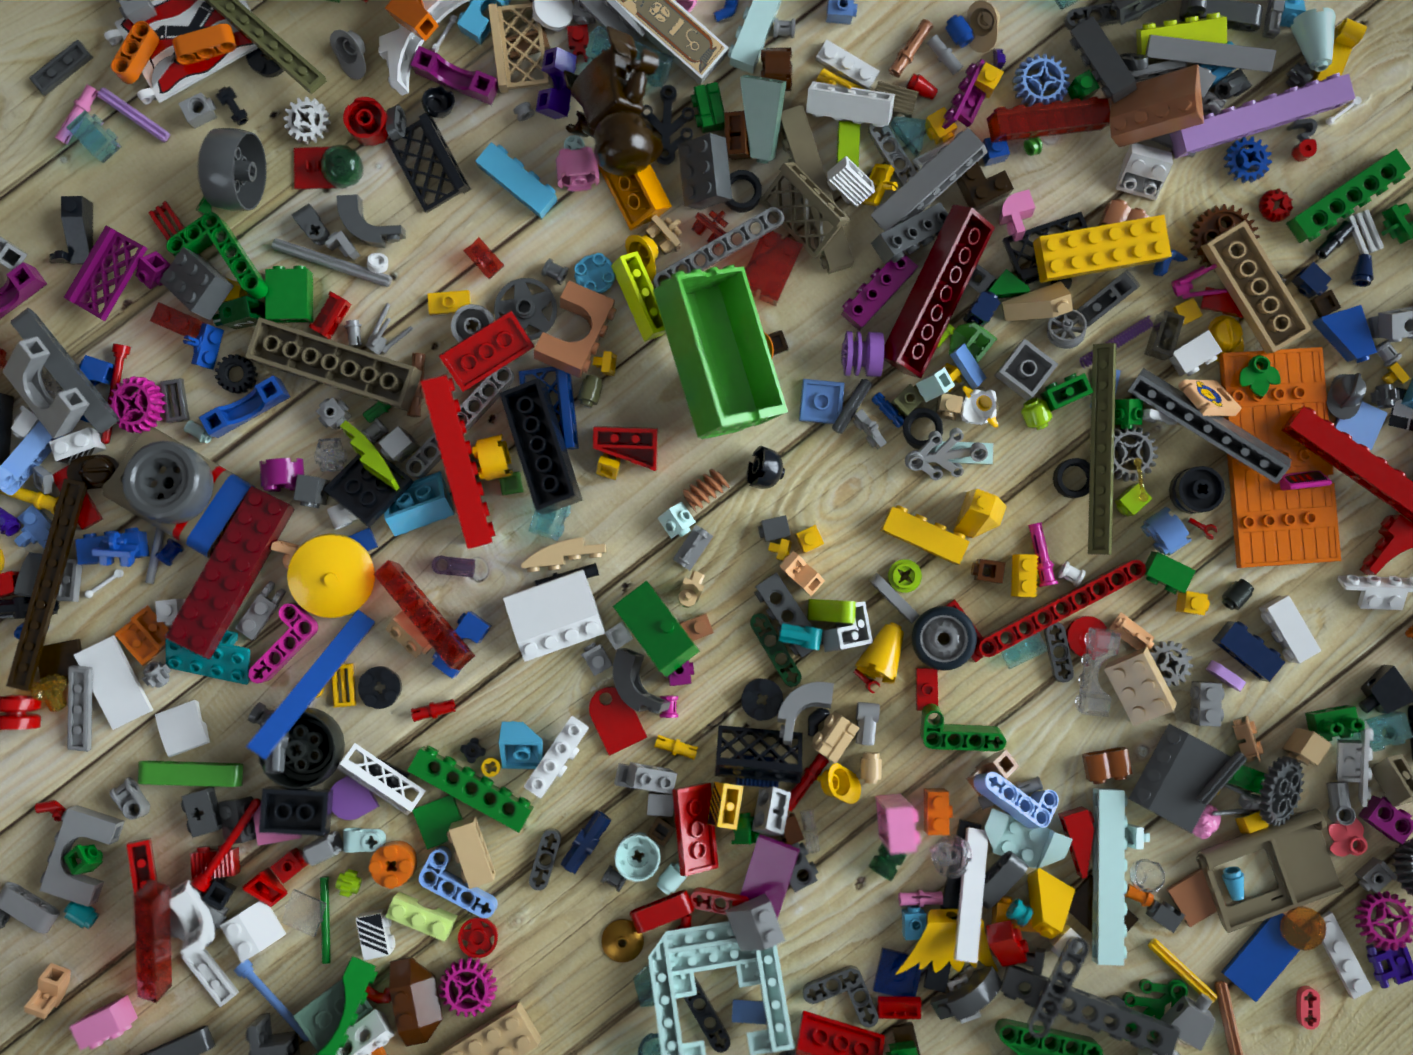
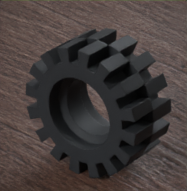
M230 354L228 358H221L223 362L217 363L219 369L215 368V372L218 373V375H215V379L219 380L217 383L223 389L241 394V392H248V388H253L252 383L256 384L257 380L254 378L258 377V373L255 372L257 369L252 361L238 354H235V356ZM239 366L243 369V378L238 382H233L229 377V372L233 367Z

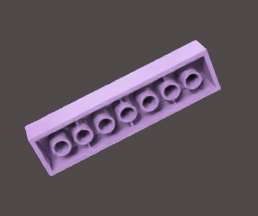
M1336 73L1322 81H1319V79L1314 80L1300 88L1295 86L1278 95L1277 93L1267 95L1257 102L1256 100H1251L1237 108L1235 106L1226 108L1215 116L1214 113L1204 116L1203 124L1169 134L1173 145L1175 159L1190 154L1188 152L1203 151L1338 108L1356 99L1349 74L1340 76V73Z

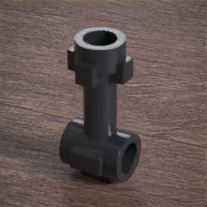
M230 86L220 89L216 97L223 106L225 104L228 105L234 114L231 116L233 122L237 123V125L247 123L249 120L248 114L245 109L240 110L234 101L237 95Z

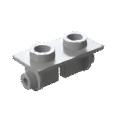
M695 525L673 560L690 571L713 536L703 528Z

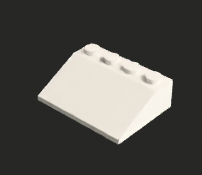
M583 569L503 597L524 662L605 634L604 623Z

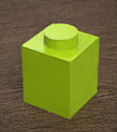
M1136 483L1126 489L1114 502L1117 504L1116 509L1122 515L1129 517L1134 516L1152 500V497L1139 483Z

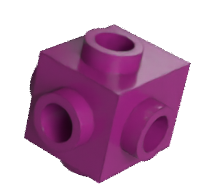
M155 251L140 258L135 276L149 289L162 286L163 284L160 280L171 264Z
M688 660L680 666L682 668L681 674H677L674 671L665 677L669 678V685L692 684L691 675H694L693 662Z

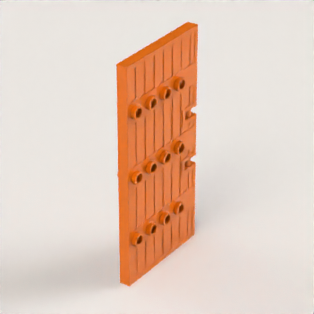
M1323 348L1281 349L1268 354L1265 351L1219 354L1221 385L1242 408L1236 416H1224V418L1292 459L1291 466L1285 474L1321 471L1327 477L1328 475H1334L1331 464L1281 430L1294 411L1303 406L1312 408L1320 418L1329 420L1326 404L1327 394ZM1257 355L1268 358L1270 366L1278 370L1281 378V384H1270L1267 393L1263 397L1255 395L1250 385L1242 387L1239 383L1241 370L1247 367L1249 360ZM1227 453L1237 568L1341 561L1334 483L1322 487L1282 491L1280 481L1277 484Z

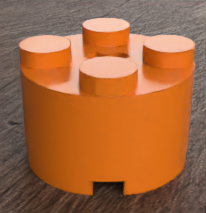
M405 841L387 842L373 854L369 871L379 885L388 889L399 887L415 873L417 869V854L414 848ZM393 861L397 863L395 867L391 865Z

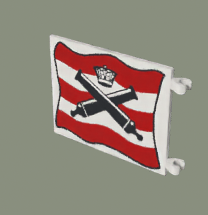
M154 0L152 4L157 15L145 22L156 32L159 37V43L142 71L150 88L138 91L137 96L145 105L151 103L155 97L161 103L258 47L205 0ZM238 0L250 10L245 0ZM124 17L114 22L117 29L104 33L106 40L112 46L117 45L122 38L125 40L134 25L129 19L126 20ZM217 24H229L232 27L237 46L234 51L191 64H180L175 58L153 87L152 73L155 66L165 57L175 55L172 42L175 37Z

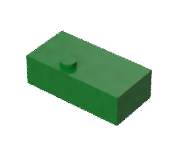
M647 580L613 606L665 677L669 676L700 652Z

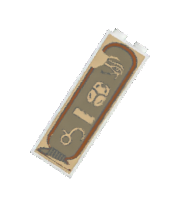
M615 0L646 31L644 36L699 85L705 81L728 53L729 47L675 0Z

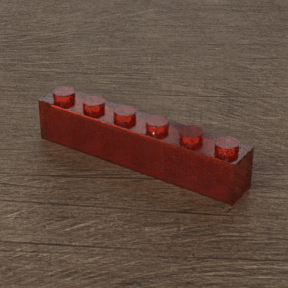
M1098 96L1083 101L1077 98L1066 103H1062L1059 100L1048 105L1036 103L1030 107L1018 105L1012 109L999 107L993 110V113L986 119L991 142L994 143L1102 130L1110 124V107L1107 98L1099 99Z
M150 879L133 895L137 997L157 1003L172 986L170 885Z

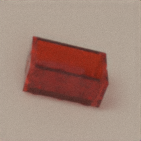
M771 231L759 239L745 273L752 296L756 297L759 289L761 290L760 300L777 306L801 253L803 244L788 237L782 240L781 234Z

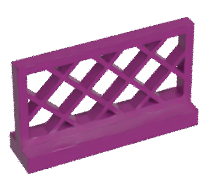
M106 225L64 298L106 321L137 268L140 258L144 256L148 248ZM138 247L135 255L131 257L130 250ZM124 254L125 260L119 262L118 256ZM126 266L124 274L120 275V268ZM114 271V278L108 280V274ZM115 284L114 291L109 293V287ZM103 290V297L98 298L97 292ZM104 303V308L99 313L98 305Z

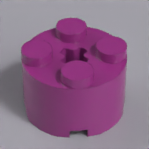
M291 458L266 459V462L259 461L261 487L268 492H281V488L295 491L297 475H304V461L301 458H297L295 462H291Z

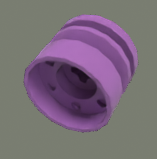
M846 331L841 351L844 376H850L852 366H854L855 376H859L861 367H865L866 376L880 377L884 362L883 332H868L866 341H862L861 332H857L855 341H853L852 331Z

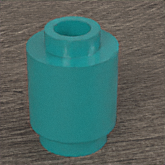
M72 901L64 909V913H66L64 918L82 929L84 927L90 929L99 917V914L93 907Z

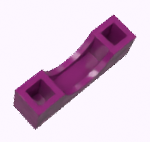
M418 46L411 62V67L415 74L491 106L499 90L495 77L478 70L467 71L443 59L439 54L421 46Z
M23 262L6 274L7 281L0 288V319L47 285V282L35 267Z

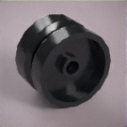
M1206 466L1182 470L1174 476L1169 487L1170 499L1174 506L1181 512L1188 514L1208 512L1215 509L1222 502L1225 494V485L1220 474Z

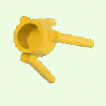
M825 68L816 79V82L834 85L838 83L848 89L852 87L865 89L835 75Z

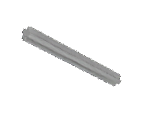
M277 238L273 240L272 249L385 287H389L392 282L390 275L373 273L368 268Z

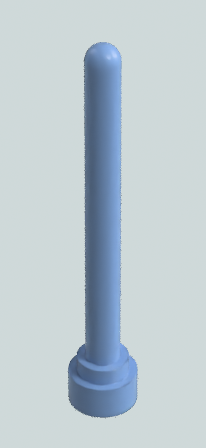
M247 959L240 963L234 972L239 977L247 978L304 1041H309L293 1017V1014L253 972L254 968L250 960Z

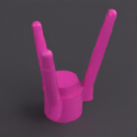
M1213 264L1207 268L1202 266L1172 281L1171 285L1176 297L1182 296L1184 300L1189 297L1226 293L1227 289L1190 292L1193 289L1191 280L1215 269L1217 265Z

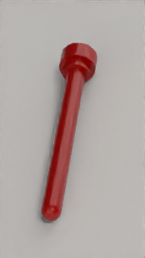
M113 343L112 352H114L115 362L109 397L114 396L113 389H118L116 383L121 381L124 359H127V355H130V346ZM108 397V404L110 405L112 401ZM112 427L102 434V443L108 444L110 442Z
M255 798L205 871L194 877L191 884L195 888L203 892L207 891L211 885L212 874L261 805L259 798Z

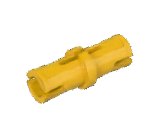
M659 734L654 748L671 752L674 756L678 754L695 760L698 750L697 746L680 742V739L673 740Z

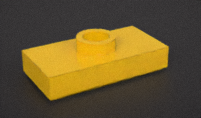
M469 290L427 293L429 315L454 314L462 306L471 304Z

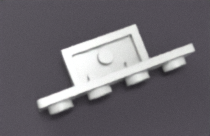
M1349 574L1347 576H1338L1337 579L1345 590H1361L1357 603L1360 609L1403 610L1408 592H1413V577H1378L1374 575L1364 577Z
M571 716L524 785V788L537 797L542 798L557 776L561 778L568 768L565 766L569 758L573 760L579 752L577 746L589 727L574 716Z
M1364 721L1365 729L1360 733V740L1337 739L1336 779L1337 782H1359L1358 798L1362 807H1367V800H1371V788L1368 787V780H1372V770L1369 767V761L1373 759L1372 748H1369L1370 741H1373L1374 735L1373 729L1369 728L1367 722Z

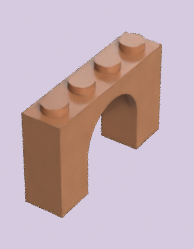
M568 281L560 297V308L583 317L589 323L591 331L584 339L577 342H566L542 332L534 348V359L581 378L583 372L587 373L590 368L592 354L596 355L600 343L598 341L600 337L604 338L607 333L608 326L606 325L608 321H612L617 309L614 308L615 300Z

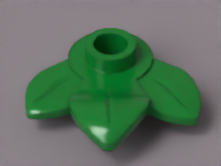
M1257 355L1251 358L1248 366L1241 370L1239 383L1242 387L1250 385L1255 395L1263 397L1267 393L1270 384H1281V378L1278 370L1270 366L1268 358Z

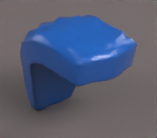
M1171 250L1172 257L1156 262L1153 274L1163 276L1168 272L1172 260L1184 262L1188 261V258L1176 250Z

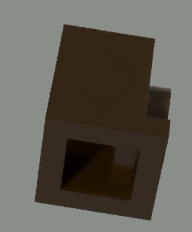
M657 817L646 836L664 847L676 831V827L661 817Z

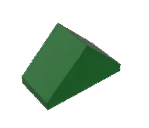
M1005 269L988 291L997 295V299L1018 297L1029 293L1030 287L1009 270Z

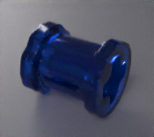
M168 538L165 547L160 552H157L155 556L162 563L171 566L174 558L185 549L178 542Z

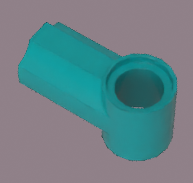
M782 623L779 641L801 645L803 648L820 650L823 629Z

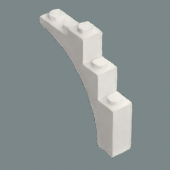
M422 0L425 10L429 12L437 24L460 5L470 1ZM398 23L399 29L379 37L380 47H378L380 56L387 60L389 68L388 82L390 86L403 96L409 93L411 62L418 46H421L424 40Z

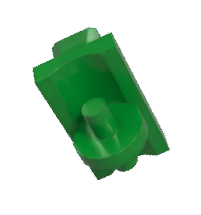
M1407 203L1398 206L1396 204L1381 212L1385 219L1382 223L1386 227L1381 234L1384 236L1389 233L1392 239L1397 238L1400 244L1413 238V221L1408 223L1404 217L1411 213Z

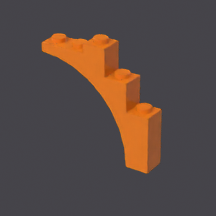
M391 0L385 7L396 22L425 42L439 26L429 12L425 10L422 0Z

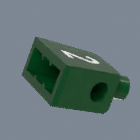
M243 296L222 303L218 309L219 313H215L212 317L215 326L223 325L232 329L256 326L259 317L265 319V302Z

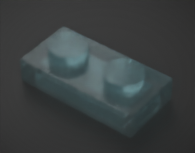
M1038 632L1002 651L1001 654L1008 669H1011L1047 652L1048 649Z

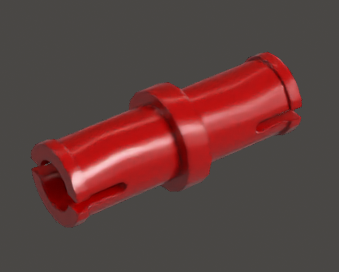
M451 699L439 703L430 702L427 706L412 708V719L414 722L431 717L436 719L439 715L456 712V708H454L455 702Z

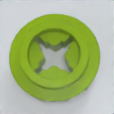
M898 560L891 565L888 571L889 583L893 589L901 593L912 592L921 583V570L911 560ZM898 570L902 572L909 571L908 577L910 581H900L901 575Z

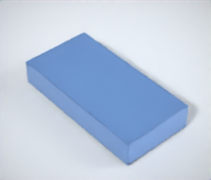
M965 343L958 346L950 354L972 390L977 388L987 378Z

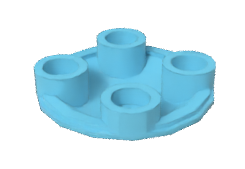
M602 253L585 256L575 265L574 277L576 283L599 294L606 292L615 281V274L611 267L613 263Z

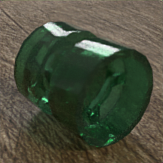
M882 843L877 850L879 856H874L868 866L877 874L892 881L897 873L896 866L902 865L907 854H890Z

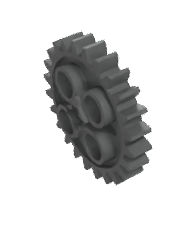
M1282 756V758L1278 757L1277 762L1273 761V768L1268 767L1269 773L1264 774L1265 780L1261 782L1263 788L1259 790L1261 797L1258 798V801L1261 803L1258 809L1261 810L1259 815L1262 816V820L1274 826L1284 825L1285 820H1289L1290 814L1294 815V807H1298L1297 802L1301 800L1299 794L1303 792L1301 786L1304 784V781L1301 779L1304 773H1301L1303 767L1300 766L1301 763L1297 759Z

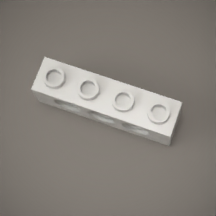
M375 1009L354 1024L353 1027H350L346 1032V1035H349L344 1048L339 1047L336 1055H348V1050L351 1046L352 1051L349 1055H371V1052L386 1045L395 1034L385 1013ZM370 1033V1038L366 1041V1037Z

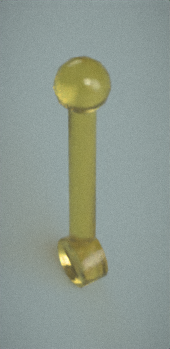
M1135 458L1133 463L1137 467L1141 491L1139 499L1145 502L1149 499V496L1145 493L1141 470L1142 460Z

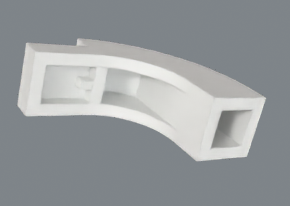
M189 879L170 890L167 903L178 915L185 933L181 953L185 957L193 953L197 954L205 948L206 944L214 940V924L205 901H203V897Z

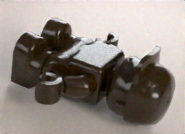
M607 26L606 30L611 47L608 50L603 49L602 53L595 57L579 75L566 70L563 72L567 88L584 111V113L577 111L578 121L576 125L568 124L566 130L581 137H593L595 140L594 155L600 167L608 173L624 177L644 170L663 151L661 140L653 135V132L647 128L645 121L639 116L644 111L642 98L645 95L648 79L645 75H652L657 70L659 56L655 52L643 49L641 59H636L637 48L633 37Z

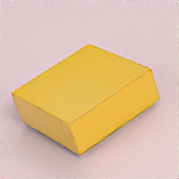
M1194 297L1173 307L1182 326L1203 316Z

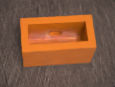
M924 788V831L927 835H950L949 818L953 817L952 805H949V791L945 788Z

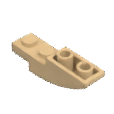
M583 537L561 541L530 556L521 564V568H527V572H538L540 567H548V570H560L561 565H566L565 557L567 556L568 560L581 559V555H589V558L602 557V553H607L606 544L585 546V539Z

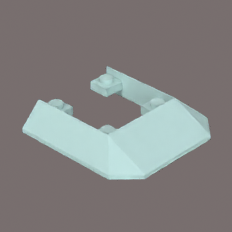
M729 921L665 932L648 956L662 1055H706L704 1040L682 1044L676 998L697 995L694 973L736 966L739 988L760 984L767 1029L746 1033L750 1055L794 1049L777 945L766 950L741 951Z

